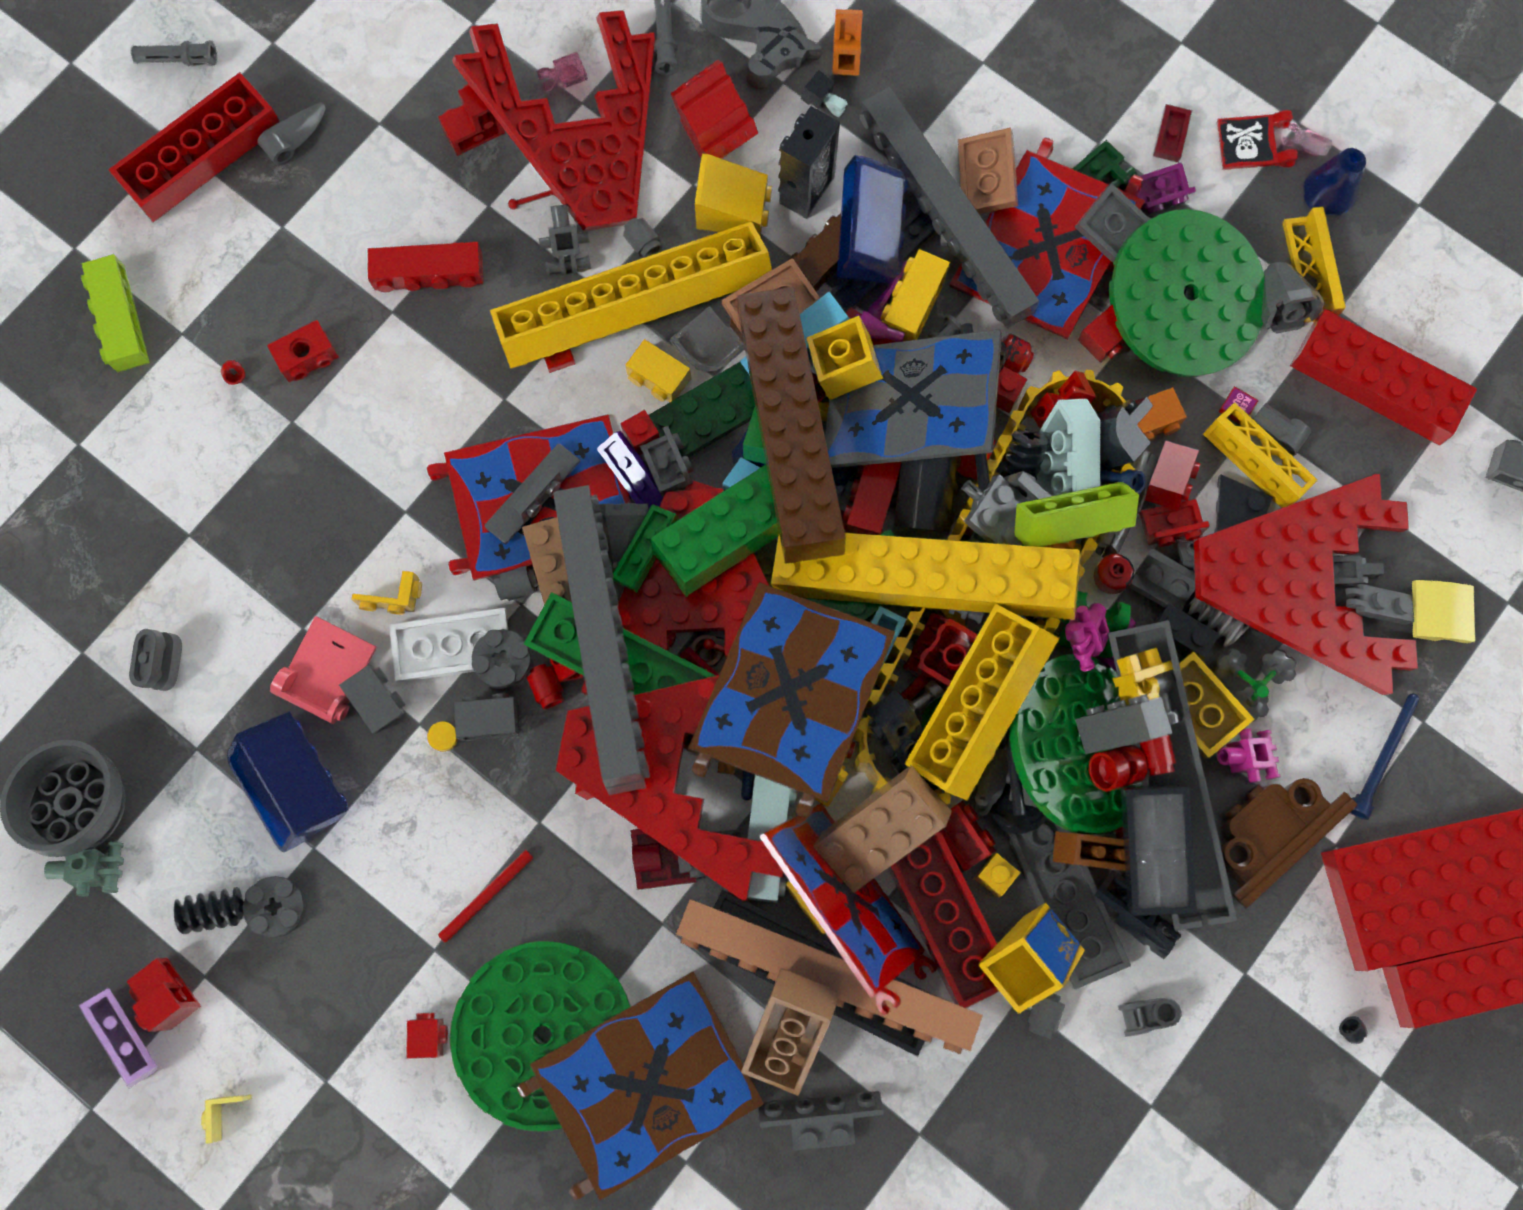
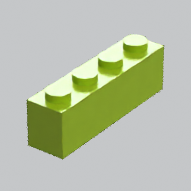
M115 254L81 263L84 272L81 275V280L85 289L89 291L90 299H87V304L91 313L95 315L96 323L93 324L96 336L102 343L103 348H100V355L106 365L109 364L116 372L150 363L123 263Z
M1118 482L1018 503L1016 505L1014 536L1024 546L1043 547L1057 543H1068L1070 540L1084 537L1091 538L1098 534L1111 531L1118 532L1125 528L1134 527L1136 525L1139 494L1127 484Z

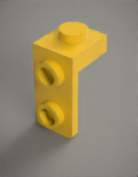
M402 571L397 599L353 593L351 600L359 605L361 610L374 612L377 608H384L389 613L404 615L405 611L414 612L416 598L419 599L422 594V582L414 572Z

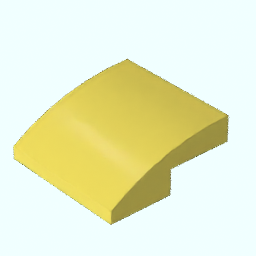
M1412 581L1413 637L1431 641L1475 642L1474 586L1442 581Z

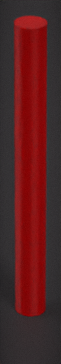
M525 849L438 934L440 939L447 943L534 857Z

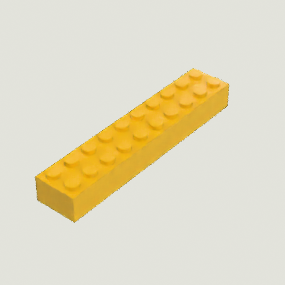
M752 221L503 305L490 310L511 369L734 293L770 272L772 267L769 252Z
M845 533V555L785 564L780 535L778 536L771 585L774 588L799 597L991 613L993 607L997 604L1016 615L1075 620L1080 572V550Z

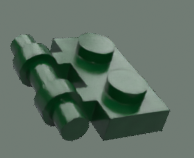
M1107 140L1072 168L1101 182L1110 174L1114 178L1111 183L1118 189L1126 188L1131 177L1137 175L1136 170L1131 166L1125 171L1120 167L1125 157Z

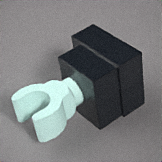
M820 70L816 72L804 87L801 96L802 101L808 105L812 103L818 109L825 103L827 108L838 118L845 111V106L848 104L843 98L831 94L835 83Z

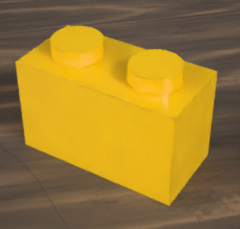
M645 339L625 364L628 379L638 387L643 385L651 390L650 393L662 402L665 400L671 402L678 398L691 380V369Z

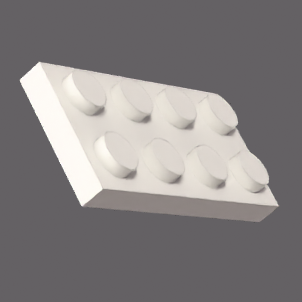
M498 608L389 624L395 681L400 683L474 672L471 663L475 644L490 630H508L506 609ZM507 652L495 655L496 666L509 662V659L506 657Z

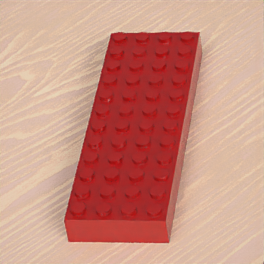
M1523 808L1321 853L1355 971L1376 970L1523 936Z

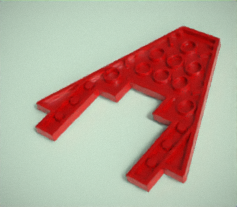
M624 10L600 12L596 19L618 89L598 91L596 93L595 99L601 118L555 124L547 98L521 101L498 23L471 26L469 33L476 53L454 55L452 60L454 66L562 204H567L569 214L583 231L625 225L631 219L637 218L655 42L654 32L631 35Z
M719 675L634 695L639 713V719H634V722H639L645 747L640 748L639 752L644 751L650 774L649 778H644L646 788L609 795L602 781L590 706L567 711L555 771L741 900H748L753 872L781 878L784 876L783 870L763 841L699 829L705 799L675 793L686 734H695Z

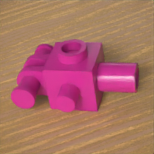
M1099 603L1091 604L1089 609L1087 606L1078 607L1075 612V620H1070L1065 628L1066 638L1070 641L1075 658L1080 661L1079 666L1082 671H1089L1095 667L1091 656H1098L1104 650L1109 638L1108 633L1110 632L1105 619L1106 608Z
M1245 728L1239 732L1241 740L1228 743L1226 747L1220 748L1217 752V759L1220 764L1230 765L1231 773H1247L1249 783L1261 781L1259 771L1264 769L1266 771V780L1281 777L1278 774L1276 764L1279 763V757L1273 756V751H1276L1277 747L1275 744H1272L1271 730L1259 731L1256 733L1259 738H1253L1251 728Z

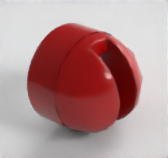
M228 360L221 366V376L227 384L236 385L244 380L245 371L239 362ZM233 368L237 373L233 375L230 369Z

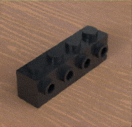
M894 690L869 708L866 713L872 721L868 725L879 740L882 738L883 741L879 745L889 758L893 757L890 764L900 774L908 768L905 762L924 729L911 705ZM922 776V778L928 783V785L933 790L939 788L937 785H935L934 783H932L931 781Z

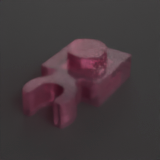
M577 52L552 61L554 66L552 69L545 67L537 71L539 80L549 78L548 81L542 83L544 91H551L560 82L564 89L588 80L587 73Z

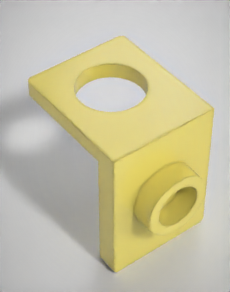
M252 1094L205 1100V1111L202 1112L201 1126L205 1130L206 1144L222 1140L221 1103L251 1100Z

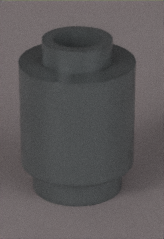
M633 218L624 226L623 236L639 256L645 258L659 253L662 249L659 236L644 218Z
M527 565L501 573L500 577L494 579L495 588L501 601L505 599L511 601L536 592L535 587L539 586L534 569L529 570Z
M1053 993L1032 1006L1027 1021L1030 1023L1028 1031L1049 1039L1052 1038L1053 1032L1057 1033L1065 1004L1060 1002L1061 996Z

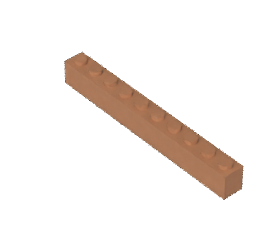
M691 899L676 935L682 937L681 944L698 950L700 944L711 948L709 955L727 961L728 956L740 960L739 967L754 973L757 967L769 971L767 978L776 981L782 968L840 991L837 1006L843 1008L844 1003L847 1002L856 1006L855 1013L872 1019L873 1015L877 1014L886 1018L885 1025L902 1031L903 1025L915 1029L913 1036L930 1043L933 1037L945 1041L943 1048L960 1055L962 1049L971 1052L983 1017L979 1013L896 980H892L885 988L898 994L901 1004L895 1008L891 1001L886 1000V1005L890 1008V1012L887 1015H883L877 1008L876 995L870 998L845 960Z

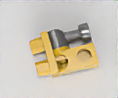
M1157 647L1117 660L1121 676L1113 678L1115 687L1119 686V697L1121 700H1125L1126 705H1130L1129 699L1147 694L1148 700L1162 697L1169 724L1172 725L1183 721L1180 711L1172 709L1169 692L1175 685V678L1173 679L1170 670H1173L1172 662L1162 663Z

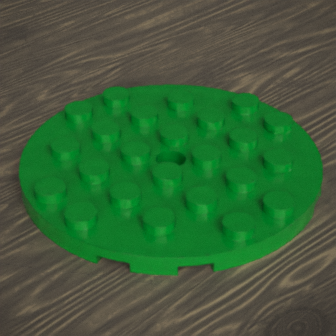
M1191 209L1174 210L1160 214L1143 223L1122 244L1113 263L1115 267L1112 281L1109 282L1110 305L1114 307L1117 318L1115 324L1122 338L1142 361L1161 372L1166 371L1179 375V377H1200L1221 371L1233 365L1248 352L1263 325L1262 305L1265 275L1253 247L1234 226L1208 212ZM1185 287L1194 288L1192 290L1194 293L1193 301L1185 297Z
M1067 654L1046 661L1010 724L1009 739L1016 772L1024 789L1037 808L1047 818L1058 826L1074 833L1086 835L1106 833L1123 826L1121 788L1103 791L1094 785L1089 774V762L1095 753L1103 751L1085 754L1082 746H1078L1081 737L1075 719L1087 716V709L1103 705L1104 709L1108 710L1107 704L1121 701L1118 691L1119 686L1115 687L1113 678L1118 677V675L1112 668L1106 669L1097 663V659L1093 657L1091 658L1095 663V667L1089 671H1082L1079 666L1080 661L1075 658L1074 654ZM1139 782V783L1132 784V785H1128V786H1124V787H1143V786H1142V782Z
M548 941L530 942L505 950L489 962H486L469 980L470 982L458 999L453 1013L450 1049L458 1078H460L468 1092V1096L482 1111L503 1122V1124L517 1129L551 1131L561 1129L562 1126L542 1087L525 1097H521L517 1090L521 1083L535 1076L530 1064L628 1009L631 1005L622 984L615 974L601 960L589 952L565 943ZM542 1025L548 1027L552 1033L549 1042L546 1044H540L535 1039V1031Z

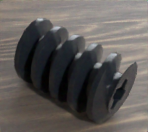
M1014 431L1012 433L1014 441L1010 442L1008 446L1011 451L1007 452L1005 456L1008 461L1003 463L1004 471L1000 475L1004 478L1024 471L1037 480V475L1041 469L1040 465L1044 460L1043 455L1047 451V444L1050 440L1038 432Z
M239 887L233 888L231 897L227 889H222L219 899L215 891L209 892L207 901L203 893L197 894L195 903L191 895L185 896L183 905L178 899H175L173 911L175 925L181 934H189L191 931L201 932L204 928L206 930H213L216 926L218 928H225L228 924L230 926H237L244 914L243 898Z

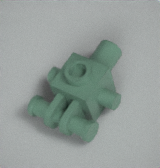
M108 842V856L94 848L66 856L65 861H48L44 868L46 879H63L66 883L77 888L76 896L80 897L89 896L90 887L104 886L102 887V892L117 893L119 889L117 887L118 878L122 877L123 872L118 867L124 863V858L121 857V849L124 844L121 842Z

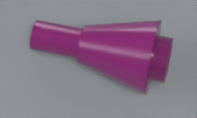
M865 310L862 315H856L860 316L871 339L886 338L896 342H903L905 332L888 327L887 324Z

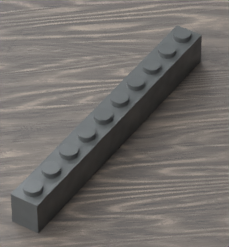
M888 87L862 101L859 117L863 127L869 129L874 135L877 147L885 151L894 171L898 170L903 177L906 189L909 192H913L916 196L921 211L927 213L932 219L935 231L939 235H943L947 241L950 253L959 258L968 278L972 277L976 283L979 295L984 300H988L992 306L995 318L999 322L1002 321L1006 328H1009L1034 314L1039 304V299L892 89Z

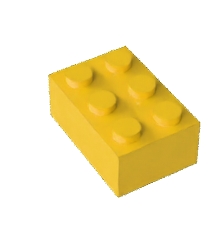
M921 249L918 250L915 258L909 257L903 271L905 273L902 281L898 280L893 290L892 296L894 297L891 304L885 306L881 315L882 322L887 324L888 327L905 332L903 341L918 340L944 286L950 262Z
M1192 652L1179 665L1199 753L1206 759L1215 754L1255 719L1195 652Z

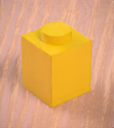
M996 853L989 858L974 879L997 898L1006 892L1021 872Z

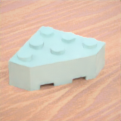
M1088 399L1058 400L1039 431L1050 441L1047 444V451L1043 455L1044 460L1040 465L1041 469L1037 475V484L1054 496L1099 487L1100 419Z

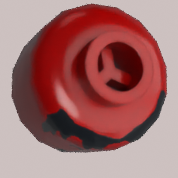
M1111 554L1101 559L1094 569L1093 578L1096 586L1101 591L1108 594L1121 593L1131 584L1134 579L1135 570L1127 557L1120 554Z

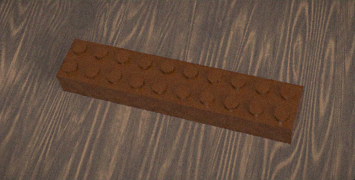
M794 287L737 295L739 321L784 562L788 564L845 555L846 537Z

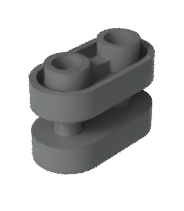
M152 629L141 630L136 635L129 670L131 683L136 687L152 688L154 690L168 691L172 689L176 684L182 651L180 637L176 634Z

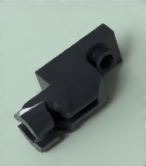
M1114 870L1111 871L1094 895L1119 913L1113 922L1134 936L1143 946L1148 945L1150 951L1163 960L1176 945L1175 942L1182 935L1175 931L1174 925L1160 915H1132L1127 910L1126 878Z

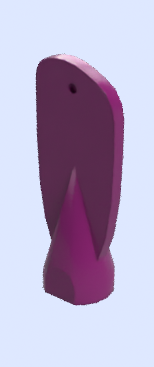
M907 261L897 271L888 288L866 311L882 321L881 315L883 310L889 304L891 294L904 273Z

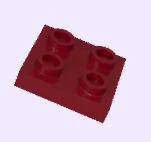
M630 830L637 890L697 883L696 878H690V872L680 873L678 855L642 830Z

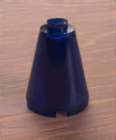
M1347 148L1311 171L1303 184L1304 200L1310 209L1324 207L1325 216L1327 214L1340 216L1349 211L1358 196L1366 166L1365 155L1356 148Z

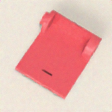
M315 616L290 666L280 669L274 677L270 692L331 724L342 721L349 711L348 703L350 700L339 684L368 666L377 646Z

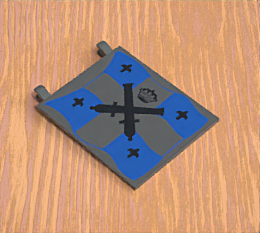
M1001 329L873 345L883 379L832 400L829 399L825 440L831 468L993 453L1002 338Z

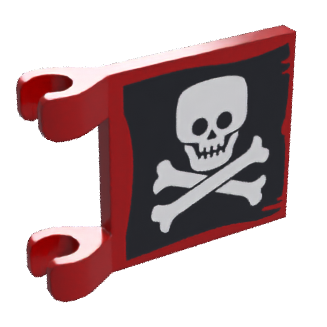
M1284 110L1269 115L1218 119L1217 127L1222 170L1265 166L1293 167L1295 160L1298 159L1297 150L1288 149L1277 153L1274 127L1285 129L1290 126V121L1293 119L1292 111Z

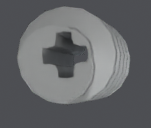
M1196 597L1188 604L1191 606L1188 612L1189 616L1199 613L1197 619L1199 622L1202 623L1207 620L1209 628L1217 629V633L1220 634L1217 639L1223 636L1226 637L1223 644L1224 647L1233 644L1249 628V625L1243 626V622L1202 602Z

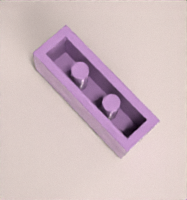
M109 988L79 1005L83 1015L128 1089L157 1071V1065Z

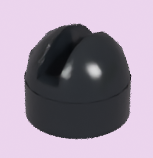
M1356 1016L1344 1019L1339 1026V1032L1351 1044H1361L1368 1035L1365 1024Z

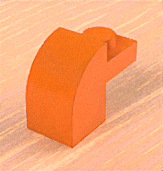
M836 9L832 66V74L859 76L862 10Z

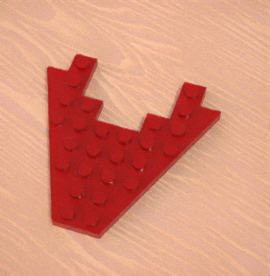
M1374 474L1194 541L1195 597L1202 602L1381 695L1393 694L1392 669L1409 671L1418 669L1416 640L1363 636V618L1356 613V609L1335 605L1333 553L1354 555L1359 552L1357 528L1404 532L1409 529L1407 502L1381 500L1380 474Z
M723 488L666 492L660 507L675 513L681 519L724 490ZM752 553L696 591L685 596L658 559H656L638 592L636 593L624 588L618 602L619 605L617 606L623 629L669 651V633L725 630V657L727 658L758 583L760 582L768 586L769 584L754 553ZM584 681L582 693L588 695L586 682Z

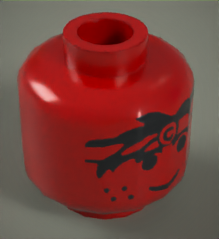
M1009 333L1001 339L1007 347L1004 367L1017 374L1020 371L1025 372L1034 357V353L1031 352L1032 346L1028 341Z

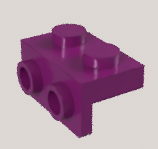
M1180 162L1141 175L1140 177L1143 178L1142 188L1136 197L1145 200L1141 210L1147 209L1149 214L1164 209L1163 203L1172 200V204L1176 205L1189 200L1188 194L1196 192L1195 186L1189 188L1183 164Z

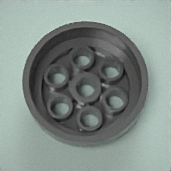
M53 741L30 752L10 773L4 785L0 801L2 823L8 835L16 843L35 853L47 857L70 856L83 850H92L110 837L123 816L125 790L117 767L105 754L81 741Z

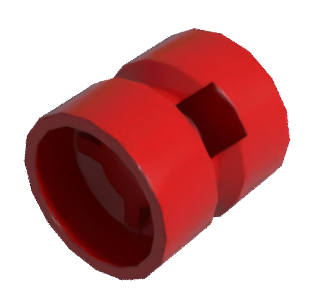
M1133 745L1095 753L1089 762L1091 780L1096 787L1103 791H1111L1139 783L1145 779L1148 772L1145 755L1137 746Z

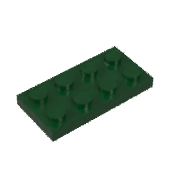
M738 362L649 414L650 419L659 432V436H665L663 427L668 426L671 433H678L684 446L683 449L679 450L681 456L687 455L690 457L751 420L755 407L750 375L742 363Z

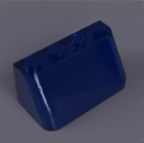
M854 155L844 168L837 277L891 283L896 275L901 274L902 259H899V248L903 246L904 232L900 231L901 221L904 220L906 206L902 204V197L907 189V177H904L903 171L869 157Z
M290 711L235 735L227 752L229 766L275 845L281 852L285 853L297 847L346 815L349 809L345 796L340 792L338 793L333 784L330 771L327 768H323L318 759V752L315 746L308 743L301 723L293 718Z

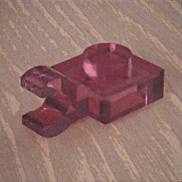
M1289 123L1287 129L1294 131L1295 137L1288 139L1283 136L1281 138L1283 145L1293 146L1300 143V146L1305 147L1304 151L1316 157L1319 154L1327 155L1331 147V139L1310 130L1305 131L1297 124Z

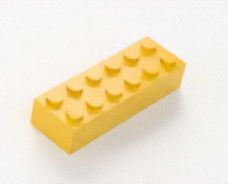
M995 604L905 765L908 767L912 765L920 775L944 791L967 801L1059 638Z

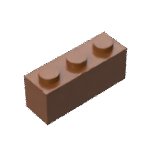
M1055 831L1053 862L1125 871L1124 840Z

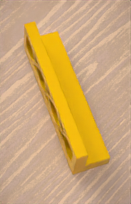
M1315 207L1311 209L1306 217L1285 219L1282 223L1292 267L1302 277L1308 273L1317 280L1318 286L1315 290H1319L1324 301L1323 310L1327 309L1339 316L1346 308L1324 207ZM1305 225L1307 234L1305 239L1302 240L1294 235L1292 227ZM1301 248L1311 254L1312 262L1309 265L1299 259L1298 252ZM1309 317L1304 320V323L1314 322L1315 320L1311 321Z
M1235 402L1203 433L1211 443L1267 495L1272 496V500L1281 508L1294 504L1318 481ZM1232 413L1240 421L1241 426H1235L1227 417ZM1250 435L1256 436L1261 440L1262 446L1255 445L1251 441ZM1271 455H1277L1282 460V465H1277L1272 461ZM1292 474L1298 475L1306 484L1301 488L1293 480Z

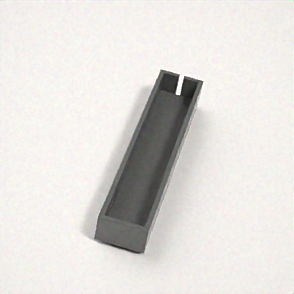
M589 485L555 491L553 495L602 781L609 795L646 788L644 778H649L650 774L644 751L639 752L640 748L645 747L639 722H634V719H639V713L633 691L629 692V690H634L628 662H626L629 661L623 634H621L624 631L617 606L619 605L612 579L614 578L608 556L609 549L606 534L604 533V521L598 496L591 495Z
M1168 620L1108 633L1118 677L1121 676L1117 663L1118 659L1156 647L1162 663L1171 661L1173 665V670H1170L1173 679L1175 678V685L1169 692L1172 709L1179 710L1183 720L1170 725L1172 733L1168 734L1171 738L1176 764H1173L1175 772L1150 776L1148 769L1145 779L1141 782L1143 787L1183 785L1190 789L1197 913L1171 914L1175 931L1203 927L1202 915L1205 914L1208 916L1209 926L1237 921L1170 622ZM1140 743L1133 744V746H1137L1141 750Z

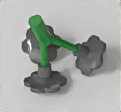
M1232 648L1227 654L1218 657L1214 675L1227 683L1231 682L1235 677H1241L1251 685L1246 687L1244 691H1237L1234 697L1256 721L1258 717H1265L1269 712L1267 706L1269 689L1266 685L1271 680L1276 684L1292 681L1296 677L1294 669L1297 666V662L1293 657L1287 656L1284 650L1277 649L1274 653L1267 652L1262 658L1264 663L1262 672L1265 678L1262 681H1255L1245 673L1244 664L1247 661V656L1236 648Z

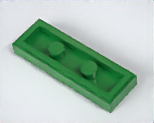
M652 504L613 572L614 578L612 579L614 583L636 593L638 592L657 559L652 553L651 537L678 521L679 517L675 513Z

